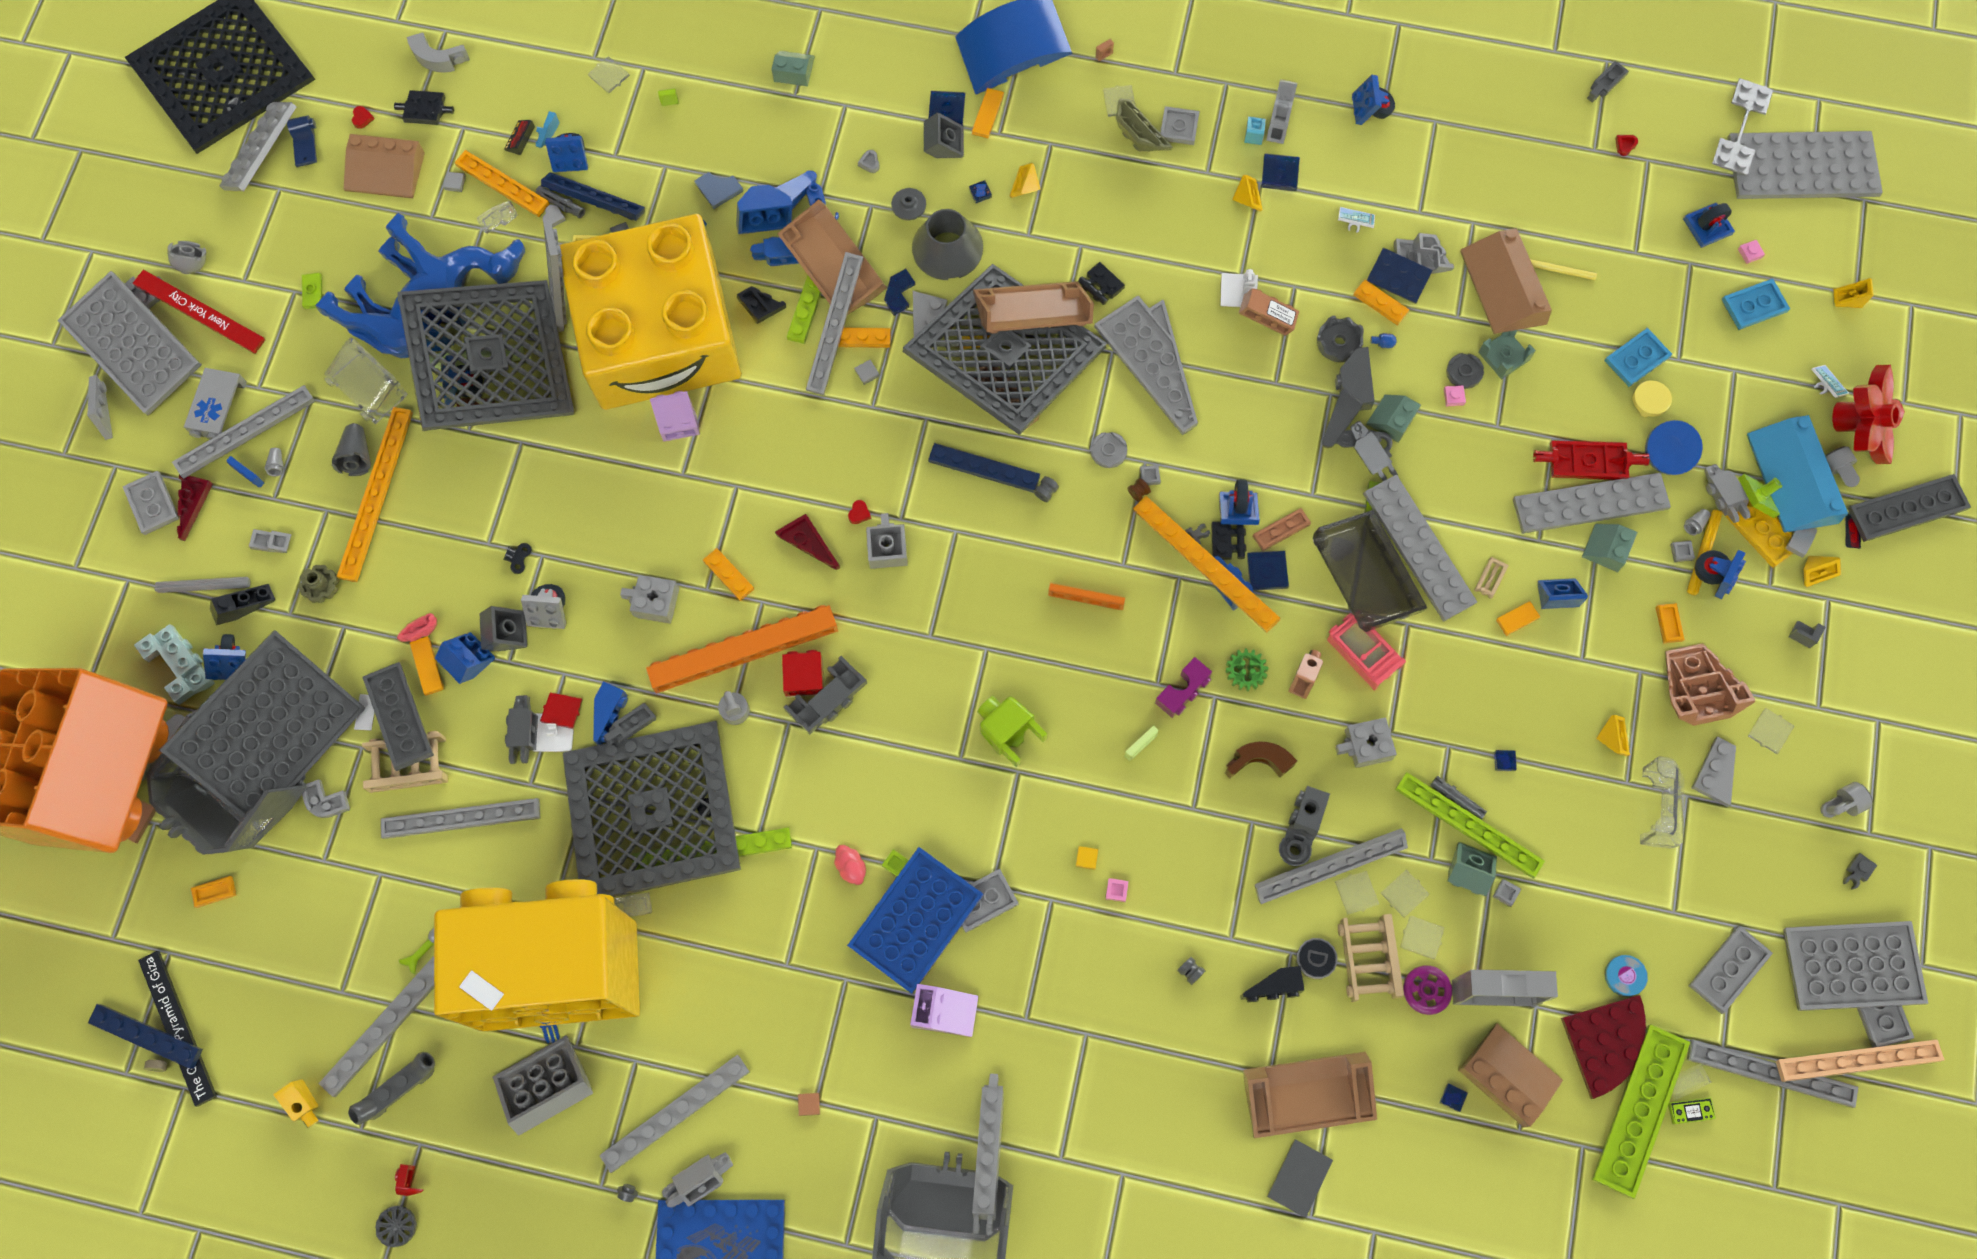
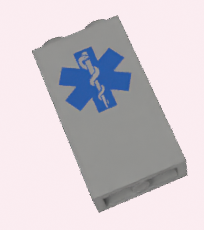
M209 368L204 369L184 424V428L189 432V435L195 438H201L202 436L212 439L222 433L221 431L237 387L245 388L247 383L240 374Z

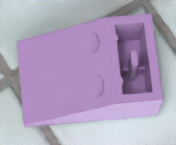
M677 391L670 395H657L655 398H650L659 432L664 442L700 435L697 415L687 391Z
M917 984L910 1026L917 1029L972 1037L978 996L935 986Z

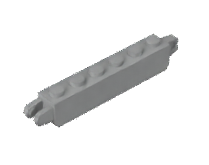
M990 1074L989 1085L982 1087L972 1211L974 1218L973 1234L979 1233L981 1219L987 1220L986 1232L988 1235H992L993 1220L996 1218L1004 1107L1003 1086H998V1074Z

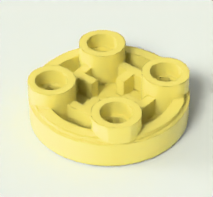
M1645 381L1632 394L1634 406L1643 417H1656L1664 414L1672 402L1669 389L1658 381Z

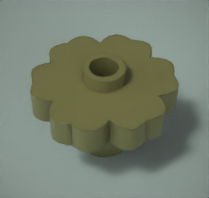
M314 565L312 570L306 569L300 576L302 581L298 586L300 593L312 603H323L325 598L331 599L338 591L335 585L338 584L339 579L333 570H329L325 565Z

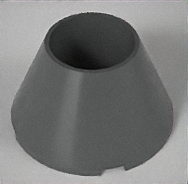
M941 209L934 212L917 230L912 242V253L917 266L925 274L940 280L956 277L962 278L978 266L983 255V240L978 229L959 212L952 209ZM942 233H954L960 236L957 240L948 243L939 242L934 239Z

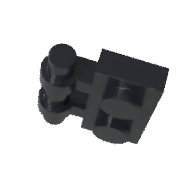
M1101 262L1087 272L1088 280L1083 276L1078 280L1082 288L1093 295V299L1096 302L1099 301L1102 305L1108 302V299L1105 297L1106 295L1113 299L1125 288V284ZM1096 284L1101 290H1097L1094 285Z
M1212 522V556H1218L1222 560H1231L1232 553H1237L1238 559H1245L1247 546L1244 542V536H1246L1244 525H1236V529H1231V524ZM1231 537H1237L1236 545H1232Z

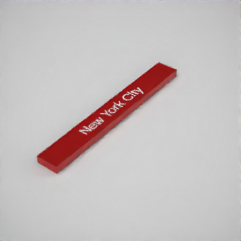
M144 269L133 282V285L254 354L265 342L264 337Z

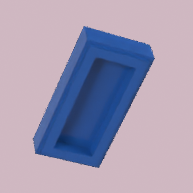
M232 456L226 460L234 470L258 488L262 487L264 482L256 474Z

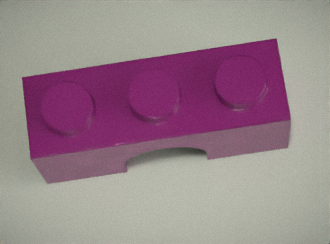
M1194 657L1180 675L1186 680L1188 687L1184 690H1176L1171 685H1168L1156 698L1155 704L1171 718L1176 714L1180 716L1186 709L1185 704L1189 700L1191 702L1194 701L1199 695L1197 691L1201 687L1205 688L1211 682L1212 671Z

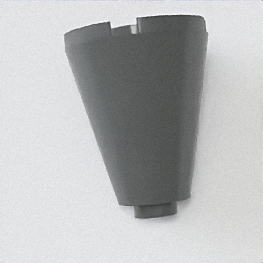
M356 423L345 427L332 458V467L340 474L346 472L349 473V476H361L366 474L371 467L364 429Z

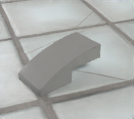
M1815 528L1793 531V535L1785 549L1803 558L1817 533Z
M253 529L249 548L267 552L287 553L292 535L277 531L267 532Z

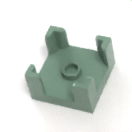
M1518 330L1503 332L1493 341L1489 338L1483 342L1478 352L1501 380L1530 361L1536 351L1530 344L1525 350L1514 336Z

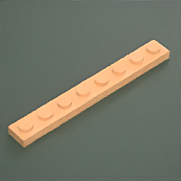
M1929 1040L1779 1059L1775 1062L1781 1081L1787 1082L1944 1061V1057L1938 1040Z

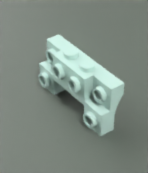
M171 624L155 635L148 634L134 644L143 659L148 662L158 655L163 657L177 677L164 688L178 705L215 684L212 679H205V670L201 665L203 660L197 653L191 651L193 646L187 639H183Z

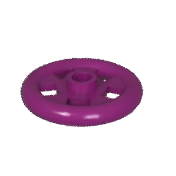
M1428 965L1419 966L1410 971L1405 978L1403 985L1404 996L1407 1003L1415 1011L1425 1015H1434L1442 1012L1449 1005L1452 999V985L1447 975L1440 969ZM1429 974L1437 977L1436 983L1427 979ZM1419 976L1422 981L1416 986L1413 981ZM1425 987L1430 988V994L1424 992ZM1438 987L1444 988V996H1438ZM1416 991L1418 992V995L1422 998L1418 1002L1414 999L1412 993ZM1434 999L1436 1005L1428 1007L1426 1000Z

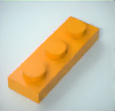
M1364 280L1353 294V296L1397 326L1409 312L1408 308L1367 280Z
M843 328L838 347L890 348L891 328Z
M718 548L703 559L707 567L739 601L743 600L754 590V587Z

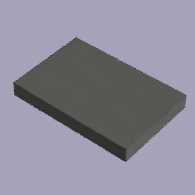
M1294 1139L1267 1197L1306 1218L1333 1160Z

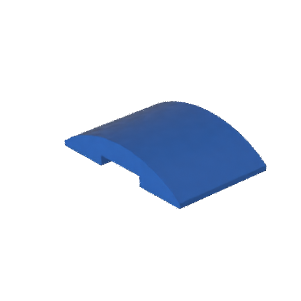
M1016 0L981 15L955 36L976 95L986 91L987 88L991 89L1007 82V77L1039 64L1042 67L1072 54L1053 0Z

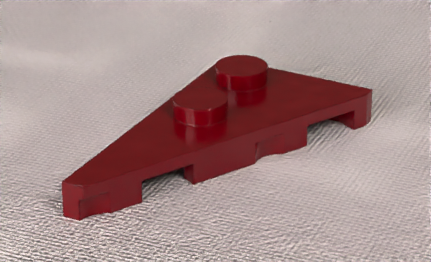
M179 474L181 489L178 490L177 515L180 517V525L177 526L178 539L185 542L213 483L209 480L193 476H187L183 479Z
M807 514L775 531L776 536L829 567L835 570L840 569V565Z

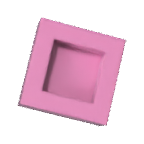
M1757 240L1743 244L1738 248L1746 264L1761 259L1765 255Z
M1447 386L1444 388L1446 407L1465 405L1464 386Z
M1109 878L1106 899L1126 902L1128 881Z

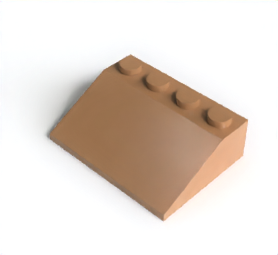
M350 134L345 154L344 190L413 198L425 154L419 141Z
M1498 1024L1491 1029L1458 1070L1524 1128L1532 1126L1563 1081Z

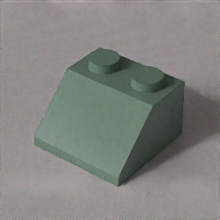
M779 51L775 54L771 69L774 82L808 87L815 58L814 55Z
M1385 394L1366 425L1379 432L1389 434L1393 440L1399 443L1415 418L1421 404L1406 396Z
M1595 524L1582 558L1618 572L1627 561L1637 532L1620 524Z
M1458 842L1448 871L1447 882L1452 883L1454 886L1468 889L1475 894L1487 896L1496 877L1497 857Z

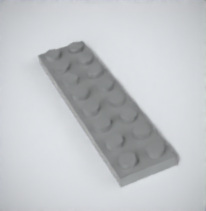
M543 222L550 297L557 331L562 332L564 331V324H567L561 248L557 241V230L552 228L551 222Z
M1661 473L1514 496L1513 498L1522 534L1664 511L1671 508Z
M1397 474L1363 493L1443 622L1477 603Z

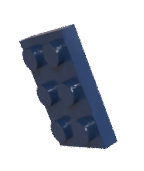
M1383 248L1367 281L1416 304L1433 270Z

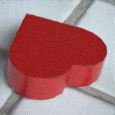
M357 106L353 109L352 123L357 129L364 128L375 119L363 106Z
M1617 135L1615 138L1617 152L1621 156L1629 155L1631 150L1635 149L1638 144V138L1634 135Z
M856 500L852 504V510L848 513V519L852 524H859L872 519L866 503L862 500Z

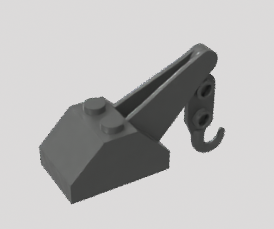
M1368 347L1357 348L1340 368L1339 374L1336 375L1335 387L1336 390H1339L1340 395L1322 439V445L1325 448H1332L1335 444H1339L1343 448L1353 447L1355 437L1351 430H1346L1359 411L1372 410L1375 400ZM1377 432L1381 439L1386 440V447L1390 450L1393 444L1390 435L1385 432Z

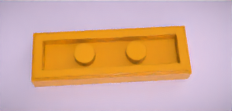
M987 88L972 129V135L989 139L1004 97V92Z
M426 636L409 642L424 695L427 696L444 690L430 638Z

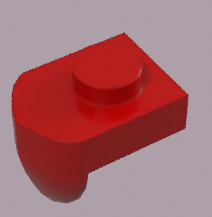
M400 1164V1168L395 1173V1181H397L395 1191L397 1195L410 1196L424 1191V1189L411 1188L415 1166Z

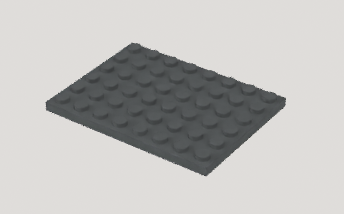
M273 630L159 751L245 820L249 815V809L254 808L265 790L294 787L364 711L365 707L282 635ZM264 819L255 820L251 825L256 828Z

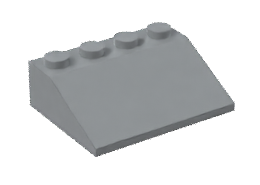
M567 1035L493 1076L507 1123L518 1136L593 1094L588 1077Z

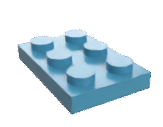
M1773 279L1722 298L1738 330L1787 313L1790 310Z
M1646 328L1606 357L1604 361L1630 387L1669 359L1672 353Z

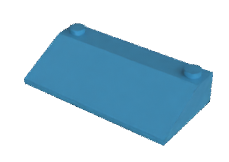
M1809 415L1789 418L1747 434L1765 484L1773 478H1777L1781 482L1782 488L1772 493L1771 497L1780 512L1778 519L1784 533L1835 525L1845 518L1848 511Z

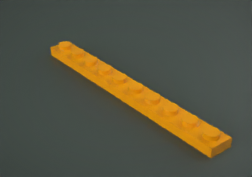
M397 407L392 409L337 574L339 579L352 582L358 581L413 415L411 410Z
M1147 496L1133 508L1138 516L1266 633L1280 621V617Z

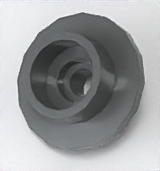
M901 189L892 198V211L900 219L915 220L925 212L926 199L922 192L917 189Z

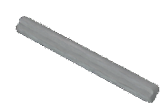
M248 577L156 582L154 589L157 593L248 588L251 581Z

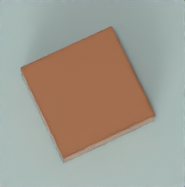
M1111 39L1096 47L1095 57L1098 61L1113 54L1114 42Z
M819 1093L798 1094L799 1116L820 1115Z

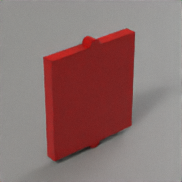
M550 692L546 705H543L544 711L540 722L546 724L555 723L556 726L573 729L577 716L580 715L579 710L583 700Z

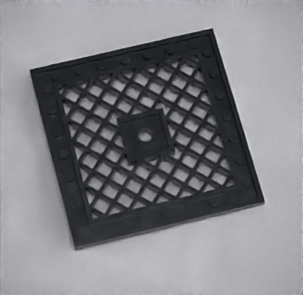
M217 0L125 56V59L196 154L265 112L270 103L281 102L315 80L254 0ZM232 15H238L237 20L231 19ZM223 24L222 29L217 28V25ZM229 25H235L234 30L228 29ZM241 26H245L246 31H240ZM203 33H209L208 37H202ZM220 34L219 39H215L214 35ZM226 35L232 36L231 40H225ZM238 36L244 37L243 41H237ZM250 37L255 38V42H249ZM188 42H194L193 47H189ZM200 43H205V47L199 48ZM212 44L217 45V48L211 49ZM235 47H241L240 51H234ZM253 48L251 53L246 52V49ZM258 49H264L263 54L258 53ZM179 51L178 56H173V52ZM185 52L191 53L190 57H184ZM197 53L202 54V58H196ZM244 58H250L249 63H244ZM260 59L261 63L255 64V60ZM159 60L164 61L163 65H158ZM267 60L273 61L272 65H266ZM170 62H176L175 66H170ZM182 62H183V63H188V64H187V68H186V67H181V66H182ZM223 66L220 71H216L218 67ZM253 69L258 70V74H252ZM264 71H270L269 76L264 75ZM167 72H173L172 77L167 76ZM276 72H282L281 77L275 76ZM179 73H185L184 78L178 77ZM191 74H197L196 78L190 79ZM238 79H244L243 84L237 83ZM256 80L254 85H250L249 81ZM262 81H267L266 86H260ZM176 83H181V88H175ZM188 84L193 85V88L187 89ZM200 85L205 86L204 91L199 90ZM223 88H229L228 93H223ZM235 89H241L240 94H234ZM247 90H251L252 95H246ZM185 95H190V99L185 100ZM202 96L201 101H195L196 97ZM208 97H214L213 102H207ZM239 97L237 105L228 104L233 98ZM220 98L226 99L225 103H219ZM194 106L199 107L198 112L193 111ZM205 108H211L210 113L204 112ZM217 109H223L222 114H217ZM202 118H208L207 123H201Z

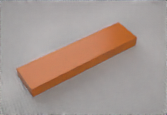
M1050 583L1048 595L1051 597L1117 610H1123L1124 597Z

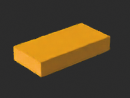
M1529 601L1497 618L1496 621L1505 635L1508 636L1538 620L1540 615Z
M1677 603L1657 605L1656 612L1663 644L1683 642L1685 639Z
M232 876L191 888L194 907L196 908L236 896Z

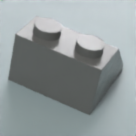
M936 113L924 121V152L935 158L964 157V126L940 113Z
M490 606L479 613L482 650L499 652L527 647L524 611Z

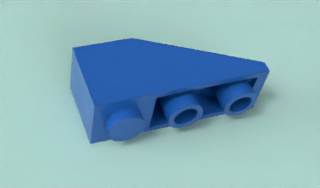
M604 681L594 698L593 741L597 745L605 743L604 735L609 733L612 723L619 718L618 713L620 709L624 708L628 701V695L624 690Z

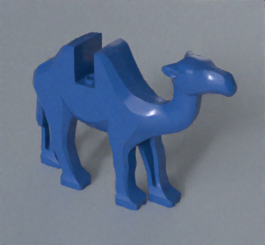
M397 213L386 225V229L391 237L378 250L384 259L399 268L411 279L400 292L461 287L466 273L474 268L483 270L498 284L508 283L517 273L520 260L525 254L523 243L520 239H516L503 251L495 254L481 247L466 246L442 257H436L427 252L416 239L407 233V220L400 213ZM400 244L406 248L413 261L399 253ZM356 275L344 290L351 298L357 301L362 313H351L338 307V299L330 291L316 304V308L322 315L342 325L350 334L365 341L381 353L391 354L400 359L409 358L398 296L392 310L383 308L368 297L365 291V280H363L362 276ZM449 310L444 314L449 319H452L455 316V314ZM429 311L425 317L433 321L436 315ZM459 317L455 323L463 327L466 321ZM440 319L436 324L440 326L442 320ZM423 322L424 330L428 327V325ZM432 328L429 334L436 338L439 332ZM443 336L439 341L447 346L451 340ZM426 338L427 347L431 344V341ZM437 345L432 348V351L443 350Z

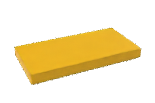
M1750 501L1747 504L1751 515L1750 518H1743L1738 511L1739 522L1733 523L1729 516L1726 515L1725 517L1772 568H1775L1793 554L1785 549L1793 533L1783 532L1778 517L1772 518L1754 508Z

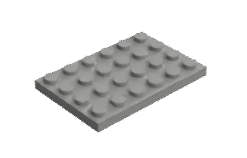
M1912 921L1790 927L1783 929L1798 1011L1929 1004Z

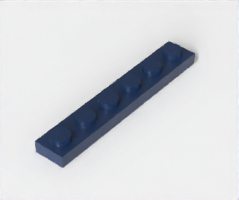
M551 172L541 179V186L551 191L573 197L581 202L592 204L597 208L608 210L613 214L627 217L630 220L637 221L645 212L644 206Z
M934 443L928 459L930 463L1032 493L1040 479L1039 473Z
M96 1004L88 1021L89 1024L189 1069H194L203 1050L102 1004Z

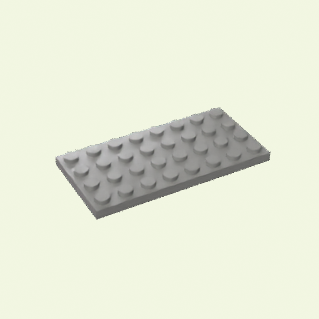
M1872 131L1742 133L1740 143L1743 146L1754 149L1755 152L1747 176L1733 172L1737 199L1880 197L1883 193ZM1730 133L1728 140L1736 142L1739 133Z
M112 271L58 319L59 323L146 415L154 411L202 366Z

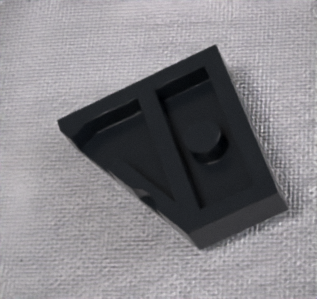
M753 286L737 294L738 301L757 324L786 308L784 301L778 302L772 299L771 295L762 293Z

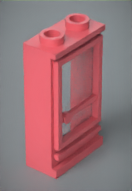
M1359 611L1355 614L1349 613L1342 620L1343 624L1340 626L1335 625L1330 629L1327 641L1375 691L1398 668L1401 669L1406 660L1399 656L1361 616Z

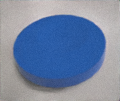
M1678 420L1667 421L1656 426L1648 435L1645 444V453L1649 454L1647 458H1650L1649 463L1651 466L1666 475H1679L1690 471L1699 462L1703 450L1702 439L1697 430L1690 424Z

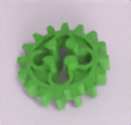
M1245 648L1243 653L1237 650L1236 656L1232 654L1230 656L1231 661H1227L1226 665L1228 668H1226L1225 673H1230L1227 679H1233L1232 686L1238 684L1239 690L1246 687V690L1249 691L1251 686L1256 690L1258 687L1257 683L1262 685L1264 683L1263 679L1267 678V674L1264 673L1268 671V667L1264 666L1266 659H1260L1261 653L1257 656L1254 655L1255 650H1252L1251 653H1248L1247 648ZM1244 658L1249 660L1247 669L1250 671L1248 678L1251 681L1249 682L1244 679L1246 675V669H1244L1246 661L1243 660ZM1257 667L1260 671L1256 672V670L1253 668ZM1234 668H1238L1240 672H1235Z

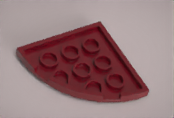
M1640 995L1561 1018L1591 1099L1612 1091L1630 1075L1646 1035V1016Z

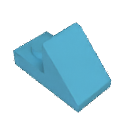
M1248 116L1245 143L1262 144L1266 119Z

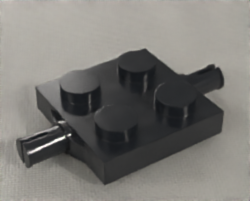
M410 90L405 103H394L395 110H404L402 117L404 123L438 125L444 113L454 114L453 106H444L445 95L442 92Z

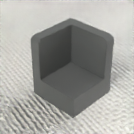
M1797 621L1789 638L1811 648L1818 643L1826 627L1818 623L1811 628Z

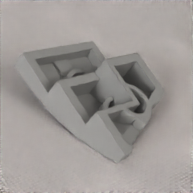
M1419 233L1414 240L1396 238L1394 241V253L1432 269L1431 274L1452 271L1454 269V265L1448 261L1445 256L1446 251L1440 245L1436 235Z

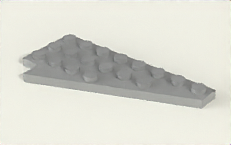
M1136 296L1095 323L1094 328L1178 431L1184 435L1196 427L1198 421L1164 300L1148 308L1143 300Z

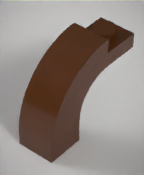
M1261 741L1252 742L1236 750L1234 756L1238 760L1234 758L1226 765L1228 768L1225 774L1231 779L1246 765L1259 762L1271 767L1281 778L1295 766L1297 760L1291 753L1277 744Z

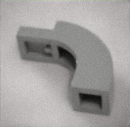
M423 32L407 37L408 44L416 60L423 67L431 71L452 72L455 71L453 65L470 60L464 45L446 50H435L429 46Z
M1280 79L1266 141L1284 144L1297 87L1296 82Z

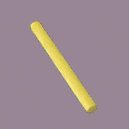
M1530 259L1534 268L1590 280H1596L1597 273Z

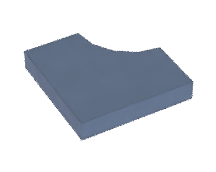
M708 172L694 180L695 185L713 209L743 192L742 186L734 176L718 178Z

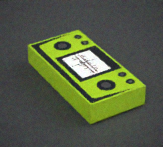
M1711 1098L1671 1102L1668 1104L1672 1124L1716 1119Z

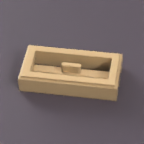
M1491 557L1474 591H1480L1482 595L1485 596L1486 594L1488 598L1492 599L1509 565ZM1492 563H1494V564H1496V565H1495V567H1494V569H1493V571H1492V573H1491V575H1490V577H1489V579H1488V581H1487L1485 587L1483 588V587H1481V585H1482V583H1483V581H1484V579H1485V577H1486V575H1487V573H1488V571H1489V569H1490ZM1499 566L1503 567L1492 590L1489 591L1488 588Z

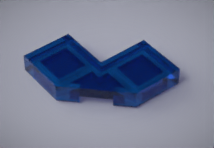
M907 269L890 277L884 298L886 305L894 316L909 308V304L902 295V292L915 286V281Z

